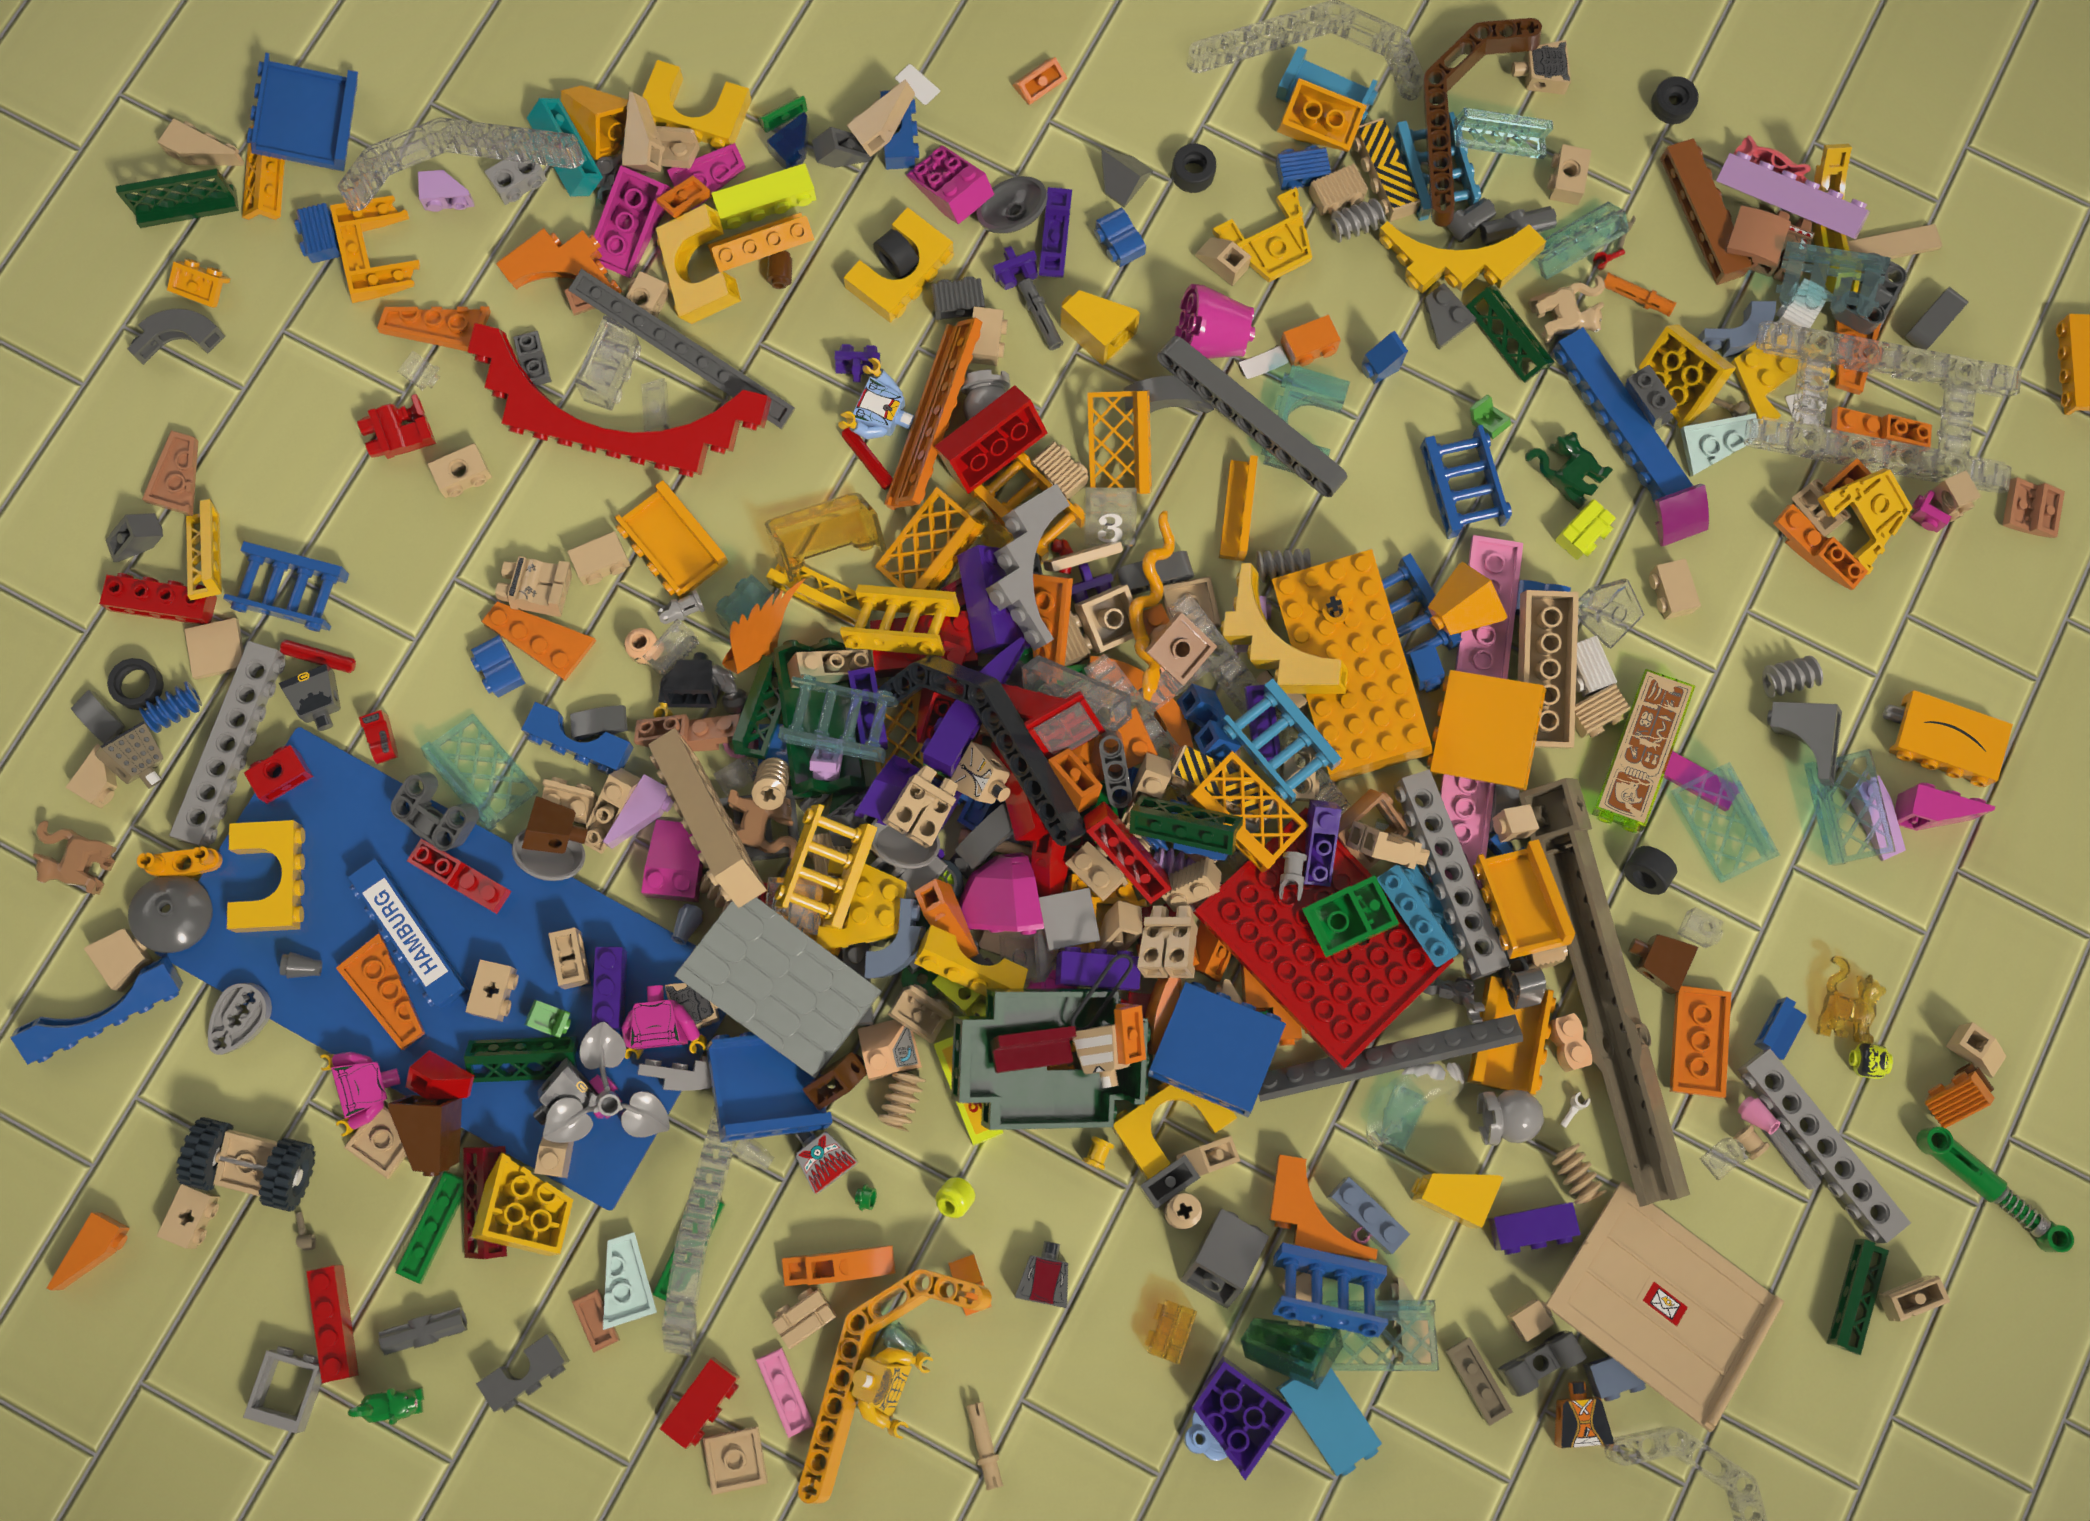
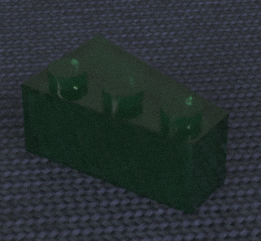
M1253 1318L1240 1339L1245 1358L1317 1390L1343 1348L1340 1329L1332 1327L1331 1329L1314 1328V1324L1296 1326L1289 1325L1287 1321Z

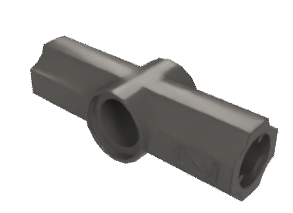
M1551 206L1525 212L1524 209L1515 210L1508 213L1504 218L1481 223L1479 227L1482 243L1487 246L1499 243L1515 235L1528 224L1537 232L1546 231L1556 227L1557 216Z
M459 1307L436 1315L429 1314L409 1320L407 1324L379 1332L378 1340L385 1356L411 1347L415 1349L438 1342L440 1338L462 1333L468 1330V1322L463 1308Z

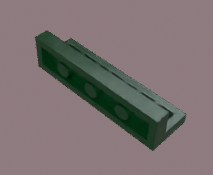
M1496 286L1486 287L1465 306L1474 315L1478 324L1524 383H1527L1541 370L1548 369L1555 363ZM1483 299L1489 304L1488 315H1481L1475 308ZM1493 319H1500L1504 324L1503 334L1494 333L1492 330ZM1508 338L1516 339L1519 343L1518 354L1508 351ZM1522 357L1530 358L1536 365L1528 374L1521 368Z
M763 655L732 738L734 754L761 760L766 758L782 713L779 687L774 688L771 683L773 677H777L773 657ZM775 696L778 704L767 709L764 701ZM767 717L771 722L770 726L759 730L756 725L757 721ZM758 738L763 743L761 751L748 748L749 743Z
M1140 796L1130 811L1129 833L1233 855L1236 846V834L1243 825V817Z
M577 1036L469 1040L464 1054L466 1071L474 1075L473 1083L547 1080L557 1068L554 1064L563 1061L565 1058L577 1068L575 1055L578 1041ZM537 1062L543 1068L540 1071H533L527 1065ZM509 1063L516 1067L513 1072H506L500 1068L502 1064ZM473 1065H484L489 1070L486 1073H474Z
M1855 1239L1827 1340V1344L1856 1355H1861L1889 1253V1250L1875 1246V1242L1866 1239ZM1873 1252L1879 1253L1877 1264L1869 1268ZM1866 1277H1868L1871 1283L1870 1290L1862 1294ZM1860 1303L1864 1309L1863 1316L1855 1320ZM1852 1329L1857 1336L1854 1347L1848 1345Z

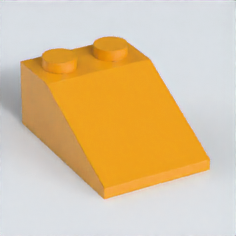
M1299 78L1293 88L1277 132L1298 141L1349 152L1367 105Z

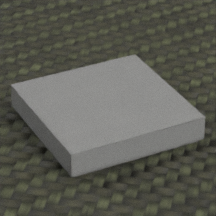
M1089 888L1039 898L1047 951L1100 940Z

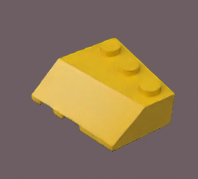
M1679 324L1665 327L1639 366L1641 370L1650 365L1677 403L1676 408L1670 412L1677 420L1679 428L1689 426L1709 407L1736 369L1734 365Z
M501 1153L485 1183L472 1238L546 1256L559 1255L573 1199L548 1182L537 1178L531 1174V1171L523 1166H519L510 1160V1157Z

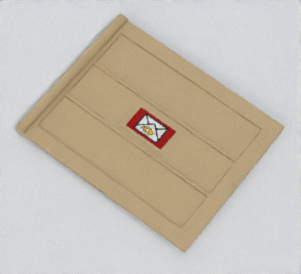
M1621 1181L1545 1306L1699 1425L1712 1432L1784 1301L1777 1295L1774 1296L1654 1204L1640 1207L1635 1190Z

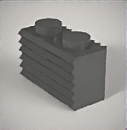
M964 277L961 281L958 280L957 282L944 279L936 284H932L936 320L973 316L974 307L985 308L980 278Z

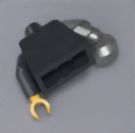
M697 652L694 654L693 660H678L673 669L661 678L658 693L660 706L654 710L653 715L655 718H658L665 712L664 717L673 716L672 711L667 708H716L718 686L721 691L725 692L722 698L725 711L730 714H740L743 711L748 696L744 690L736 688L737 685L733 681L735 678L727 669L714 665L713 661L709 660L707 654Z

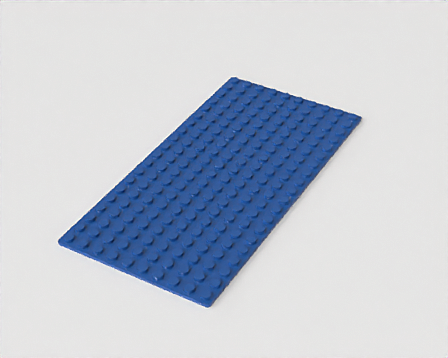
M298 727L285 746L291 745L300 752L314 777L268 804L258 799L256 793H254L236 823L294 820L304 828L305 842L302 843L301 852L305 857V867L301 869V880H303L305 886L304 895L301 896L304 920L300 922V929L235 933L227 929V902L265 899L274 893L282 878L281 864L274 854H236L229 850L228 834L218 849L223 859L221 866L215 871L203 873L198 881L207 891L212 901L213 917L208 931L200 941L186 950L175 953L155 952L161 958L168 956L172 964L221 992H224V990L232 985L240 983L259 985L270 997L272 1004L271 1020L331 1054L355 1052L369 1056L373 1062H378L380 1073L397 1068L401 1084L391 1086V1088L408 1096L419 1095L406 1087L409 1067L429 1050L466 1070L464 1054L469 1040L555 1037L524 1025L534 1000L570 1012V1026L565 1034L562 1033L561 1037L577 1036L578 1047L575 1055L577 1069L588 1081L592 1080L596 1075L601 1076L600 1067L588 1069L583 1065L579 1052L581 1042L592 1026L595 947H623L627 951L626 1020L629 1012L633 1010L634 1004L648 1002V986L662 985L664 1000H668L665 985L684 983L675 974L697 946L687 941L686 945L675 943L671 939L673 933L573 877L564 880L547 881L531 876L523 871L515 862L512 855L513 844L475 824L466 841L461 846L444 852L512 891L498 914L492 912L407 862L420 839H425L418 836L406 824L395 818L391 812V803L403 783L309 731ZM282 767L274 770L273 778L281 774ZM432 799L430 800L433 803L431 806L443 815L448 810V808ZM406 802V807L410 811L409 803ZM447 832V838L451 842V836ZM373 859L383 863L469 989L468 992L443 1009L435 1005L431 1007L422 995L425 990L421 984L416 985L407 972L410 971V968L406 962L402 964L393 953V950L396 949L391 940L387 942L384 939L425 1031L424 1035L405 1050L399 1048L336 969L337 966L378 933L380 934L378 929L381 928V925L377 919L373 921L364 910V907L367 906L362 898L357 899L349 887L352 883L348 878ZM577 928L582 934L591 984L563 989L558 986L549 933ZM293 952L312 959L322 960L321 975L287 979L286 976L280 975L282 955ZM480 960L511 966L517 970L516 974L519 976L516 989L511 990L509 997L511 1009L508 1016H504L503 1022L465 1012ZM490 989L489 994H498L499 989ZM254 992L247 994L250 1000L244 1005L247 1006L250 1002L256 1001L253 997ZM717 1008L720 1020L699 1030L700 1035L706 1037L707 1046L726 1016V1013L720 1008ZM616 1031L623 1038L622 1031ZM689 1040L688 1044L647 1048L644 1049L638 1060L636 1059L635 1052L632 1051L630 1058H624L618 1066L613 1068L605 1067L606 1076L617 1086L618 1089L615 1093L622 1100L621 1104H629L631 1096L636 1092H649L661 1101L669 1115L682 1091L662 1089L664 1078L637 1075L638 1064H645V1059L662 1061L661 1066L672 1068V1063L689 1065L688 1070L692 1071L694 1060L700 1061L701 1056L705 1052L702 1045L695 1044L697 1047L696 1053L690 1052L691 1041ZM562 1061L556 1062L554 1066L558 1067ZM537 1062L527 1065L533 1071H540L543 1068ZM510 1063L500 1066L506 1072H513L516 1069ZM473 1065L474 1073H486L489 1070L484 1065ZM546 1080L474 1082L470 1096L462 1098L461 1128L493 1146H506L507 1154L535 1169L545 1124L541 1125L533 1116V1112L543 1105L538 1099V1090ZM626 1109L619 1110L608 1119L605 1116L602 1119L597 1118L594 1112L586 1113L592 1119L593 1126L585 1137L574 1141L568 1178L548 1177L609 1211L613 1210L657 1135L654 1134L648 1137L629 1135L621 1124V1115Z

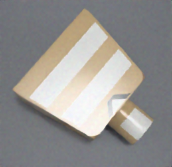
M1115 1024L1076 1031L1077 1037L1073 1039L1083 1072L1085 1074L1099 1073L1102 1088L1118 1086L1116 1070L1129 1067L1130 1064H1118Z

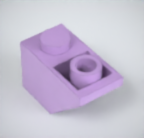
M444 170L418 172L419 200L425 210L438 212L442 209L454 208L463 210L467 207H475L470 192Z

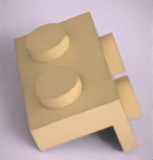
M1087 841L1065 864L1104 901L1121 884L1125 887L1128 882L1116 864L1112 865L1106 859L1108 855L1098 844L1094 847Z
M916 984L903 987L887 1015L929 1043H933L946 1020L952 1019L954 1013L948 1009L949 1006L945 1002L929 997L927 990Z

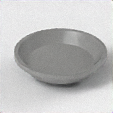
M877 818L871 824L878 827L871 845L872 849L881 859L895 867L906 869L921 868L932 863L938 855L940 849L938 835L932 846L925 848L906 837L907 833L901 834L888 825L885 826L877 823Z
M526 829L520 832L514 839L512 855L515 862L523 871L535 878L547 881L568 879L576 875L584 865L585 850L581 843L568 841L566 852L559 854L522 849Z

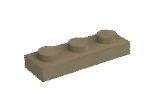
M1470 1337L1445 1350L1488 1426L1513 1412Z

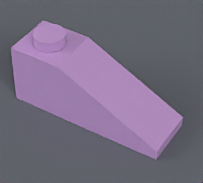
M644 774L603 840V843L612 849L660 818L664 811L668 812L674 802L667 794L666 786Z
M1876 776L1845 791L1881 861L1906 850L1892 799L1880 776Z

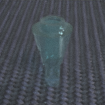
M900 1322L896 1323V1325L891 1323L883 1333L882 1338L885 1339L884 1346L913 1352L914 1356L920 1352H924L928 1356L931 1355L917 1345V1342Z

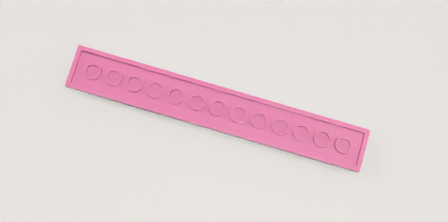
M1477 535L1472 536L1468 565L1492 581L1508 618L1501 622L1459 633L1462 641L1457 649L1455 671L1503 679L1508 678L1523 543ZM1442 774L1440 796L1474 876L1473 865L1476 863L1477 856L1484 854L1486 859L1495 784ZM1435 846V851L1439 855H1443L1441 848ZM1445 870V876L1452 880V874ZM1474 876L1478 889L1481 890L1483 888L1481 881L1476 880Z

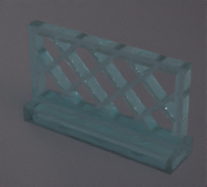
M471 714L434 742L430 743L429 741L421 747L423 756L463 803H472L477 807L479 811L478 821L488 831L497 827L496 823L538 793V789L474 714ZM472 723L479 730L477 739L463 737L464 729ZM447 741L458 742L456 754L444 753L440 746ZM462 742L476 744L475 756L460 754ZM480 744L492 745L495 749L494 758L479 756ZM459 760L474 761L472 773L460 772L458 769ZM478 761L493 763L491 775L476 774ZM496 764H508L511 767L510 777L496 776ZM475 779L490 780L489 792L476 791L474 788ZM494 780L509 782L508 793H492ZM513 782L524 783L529 789L522 796L511 795ZM482 797H488L487 802ZM492 798L507 799L506 807L497 814L490 807Z
M1870 749L1837 757L1836 765L1843 768V771L1836 782L1834 781V786L1831 789L1830 786H1823L1819 781L1817 762L1804 764L1828 865L1838 866L1847 862L1896 851ZM1865 757L1867 768L1862 775L1850 769L1855 759ZM1848 761L1846 766L1841 764L1842 762ZM1847 772L1860 778L1852 791L1840 785ZM1868 774L1870 775L1871 781L1866 778ZM1863 781H1866L1873 787L1874 792L1869 800L1856 794ZM1838 787L1849 793L1842 807L1834 803L1832 797ZM1853 797L1866 803L1858 816L1846 810ZM1874 799H1876L1877 806L1872 803ZM1870 806L1879 811L1880 818L1874 826L1862 819ZM1844 812L1856 819L1848 832L1840 828L1838 822ZM1860 822L1872 828L1865 841L1852 835ZM1881 824H1882L1883 831L1880 830V829H1878ZM1876 831L1885 836L1887 847L1875 849L1869 845ZM1849 838L1862 844L1857 854L1847 856L1845 845ZM1866 847L1869 848L1870 850H1872V851L1864 852V850H1865Z
M1730 762L1671 790L1720 883L1780 855ZM1714 775H1717L1721 783L1718 794L1704 790L1706 780ZM1702 781L1700 788L1693 786ZM1687 788L1699 791L1695 805L1684 803L1679 792ZM1723 789L1728 797L1722 795ZM1702 793L1717 797L1712 811L1698 807ZM1720 798L1731 801L1734 807L1731 817L1716 813ZM1687 807L1693 809L1691 815H1690V813H1689ZM1696 810L1711 814L1707 829L1696 826L1693 820ZM1736 812L1740 820L1734 818ZM1714 816L1729 820L1725 835L1710 830ZM1733 821L1744 825L1746 832L1743 840L1728 836ZM1699 830L1705 832L1704 838L1702 837ZM1709 833L1723 837L1719 852L1707 847L1706 840ZM1748 835L1753 843L1747 842ZM1727 839L1742 843L1737 858L1723 854ZM1745 844L1755 847L1761 858L1753 862L1742 860L1741 856ZM1711 853L1718 855L1716 861ZM1721 856L1736 861L1733 871L1724 876L1718 867ZM1740 862L1746 864V865H1744V866L1738 868Z
M1364 1300L1349 1301V1310L1364 1314ZM1375 1300V1316L1386 1318L1388 1321H1396L1404 1328L1396 1339L1385 1329L1383 1330L1382 1334L1391 1342L1390 1346L1383 1353L1371 1342L1374 1337H1369L1368 1339L1360 1333L1353 1332L1364 1342L1355 1353L1344 1342L1351 1331H1348L1341 1339L1333 1332L1332 1327L1325 1326L1328 1364L1333 1371H1438L1439 1362L1434 1316L1436 1312L1435 1300ZM1326 1301L1323 1305L1338 1308V1301ZM1415 1321H1428L1429 1333L1423 1339L1410 1328ZM1406 1331L1419 1342L1411 1353L1398 1342ZM1428 1337L1430 1345L1425 1342ZM1421 1345L1431 1354V1364H1421L1413 1356ZM1339 1346L1352 1356L1347 1363H1335L1334 1351ZM1366 1346L1379 1356L1374 1363H1366L1359 1356V1353ZM1393 1346L1397 1347L1406 1356L1402 1363H1393L1386 1356Z

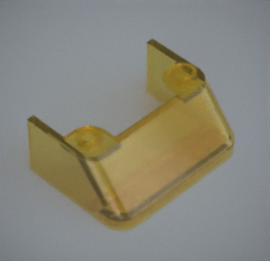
M859 493L834 498L765 522L766 531L778 564L789 582L794 581L792 574L802 570V567L806 564L805 559L851 544L854 548H859L860 551L872 549L874 545L881 552L887 551L878 515Z

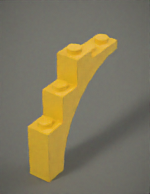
M1388 221L1380 227L1379 240L1382 245L1388 250L1391 248L1397 254L1396 258L1403 266L1406 267L1408 265L1405 274L1407 284L1413 290L1417 289L1421 294L1443 275H1445L1446 282L1452 288L1457 287L1461 292L1482 272L1484 273L1485 280L1490 285L1495 284L1500 289L1544 250L1546 240L1530 224L1515 235L1499 243L1469 250L1441 249L1417 242L1401 233Z
M1241 563V570L1237 573L1236 577L1238 595L1234 598V611L1225 612V621L1221 622L1222 636L1230 645H1249L1247 651L1248 659L1257 669H1276L1275 682L1286 694H1346L1348 668L1340 659L1320 658L1304 653L1285 643L1269 627L1261 608L1258 593L1259 573L1252 563Z

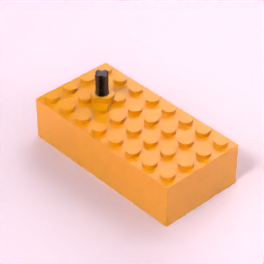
M1369 549L1273 578L1272 582L1291 646L1320 658L1340 659L1348 668L1346 694H1305L1315 728L1342 758L1340 764L1333 770L1327 766L1331 782L1334 783L1431 755L1432 744L1373 550Z

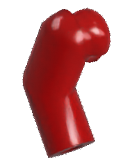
M1062 538L1061 540L1054 539L1052 541L1051 550L1059 552L1060 556L1074 553L1067 540ZM1072 567L1059 570V573L1071 574Z

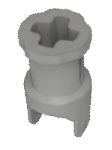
M694 590L691 595L680 600L675 598L668 605L661 607L658 610V616L663 624H668L673 621H683L685 616L697 611L704 612L705 609L697 591Z
M1284 852L1285 865L1284 874L1280 876L1279 898H1283L1286 885H1298L1297 899L1300 901L1304 884V877L1302 876L1303 862L1306 861L1307 855L1299 852Z

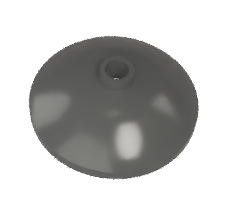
M1028 176L1005 180L992 188L995 195L977 209V218L981 226L989 232L1006 234L1019 231L1033 223L1044 210L1048 199L1046 188L1040 180Z
M160 876L147 882L134 895L128 910L129 927L134 937L146 948L160 953L180 952L195 945L208 931L213 917V906L209 894L201 884L187 876ZM166 905H170V910L166 913H163L162 908Z

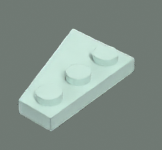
M635 1232L608 1240L603 1330L657 1313Z

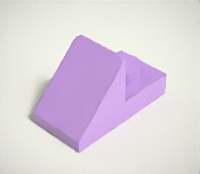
M818 741L810 760V770L813 771L814 779L834 781L840 778L844 743Z

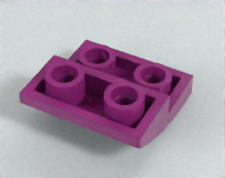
M1697 484L1654 500L1659 519L1655 524L1660 546L1663 547L1708 530L1709 507L1704 484Z

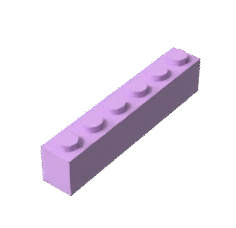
M1740 151L1736 155L1729 153L1716 180L1717 182L1853 239L1857 238L1870 213L1869 210L1865 209L1866 203L1854 198L1851 203L1842 199L1844 195L1832 189H1829L1828 193L1818 190L1820 184L1806 179L1805 183H1801L1795 180L1797 175L1783 170L1782 174L1772 171L1774 165L1764 161H1760L1759 165L1750 161L1752 156Z

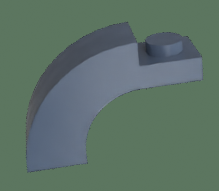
M1751 301L1743 311V325L1731 329H1704L1697 338L1712 350L1722 348V357L1741 354L1759 341L1769 329L1775 316L1776 301Z
M900 898L897 936L888 947L882 950L866 951L865 978L873 979L891 976L903 970L914 960L921 939L926 933V927L916 926V921H919L921 912L920 905H917V900Z

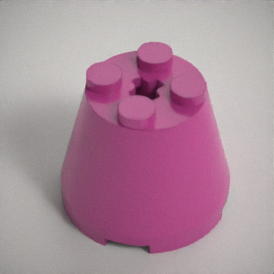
M1190 284L1180 304V309L1183 310L1180 314L1179 326L1175 327V336L1184 339L1207 359L1244 357L1248 341L1252 342L1255 336V327L1251 326L1254 308L1207 286Z

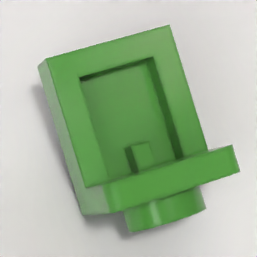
M1488 394L1481 400L1476 401L1470 408L1472 425L1476 428L1479 425H1483L1485 433L1487 432L1491 439L1497 437L1511 425V419L1493 406L1492 397Z
M534 1000L524 1025L560 1038L562 1033L565 1034L570 1026V1012Z

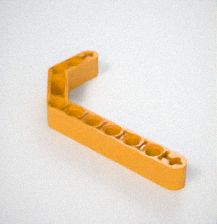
M918 1269L847 1315L798 1486V1495L801 1501L808 1504L824 1503L832 1494L858 1400L851 1395L854 1386L852 1378L854 1373L861 1369L864 1359L870 1357L876 1332L930 1298L967 1309L985 1310L989 1307L992 1300L991 1292L987 1287L937 1272ZM926 1276H928L929 1285L924 1290L922 1287V1281ZM952 1283L954 1285V1292L949 1297L947 1295V1287ZM905 1291V1302L883 1316L881 1314L882 1305L897 1294ZM966 1293L978 1295V1300L965 1297ZM863 1317L865 1320V1325L860 1330L858 1322L860 1318ZM855 1344L857 1353L852 1357L851 1348ZM848 1372L849 1382L845 1385L843 1376ZM838 1400L842 1404L839 1413L835 1409V1404ZM830 1428H832L834 1431V1436L831 1441L828 1439L827 1436L828 1430ZM824 1455L826 1459V1465L822 1469L820 1466V1459Z

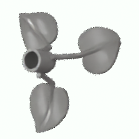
M600 1022L593 1026L581 1042L580 1059L588 1069L600 1067L604 1091L598 1094L596 1106L583 1109L581 1102L572 1097L561 1098L553 1103L546 1116L543 1131L544 1139L557 1143L577 1141L585 1137L593 1126L592 1119L586 1113H597L600 1111L605 1116H613L622 1109L626 1110L621 1115V1124L624 1130L631 1136L648 1137L668 1131L670 1128L668 1114L661 1101L655 1095L644 1091L636 1092L631 1096L629 1104H621L618 1096L613 1091H610L605 1067L613 1068L622 1062L626 1054L625 1042L620 1034L606 1022Z

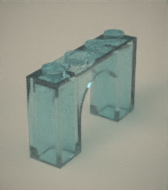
M1292 365L1290 373H1284L1281 387L1285 388L1283 396L1278 395L1274 409L1278 410L1277 415L1287 424L1289 414L1301 406H1316L1340 413L1350 381ZM1315 445L1329 457L1331 449ZM1262 448L1261 455H1265L1264 465L1294 473L1265 448Z

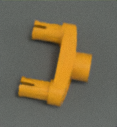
M195 847L194 849L160 854L141 853L137 857V865L155 877L187 876L194 878L199 874L217 870L221 866L223 859L220 852L212 848ZM191 858L190 867L184 870V862Z

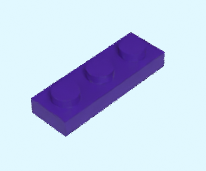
M1264 685L1246 686L1244 688L1247 711L1264 698ZM1270 706L1249 723L1251 742L1277 722L1275 707ZM1279 734L1258 750L1268 762L1281 752Z

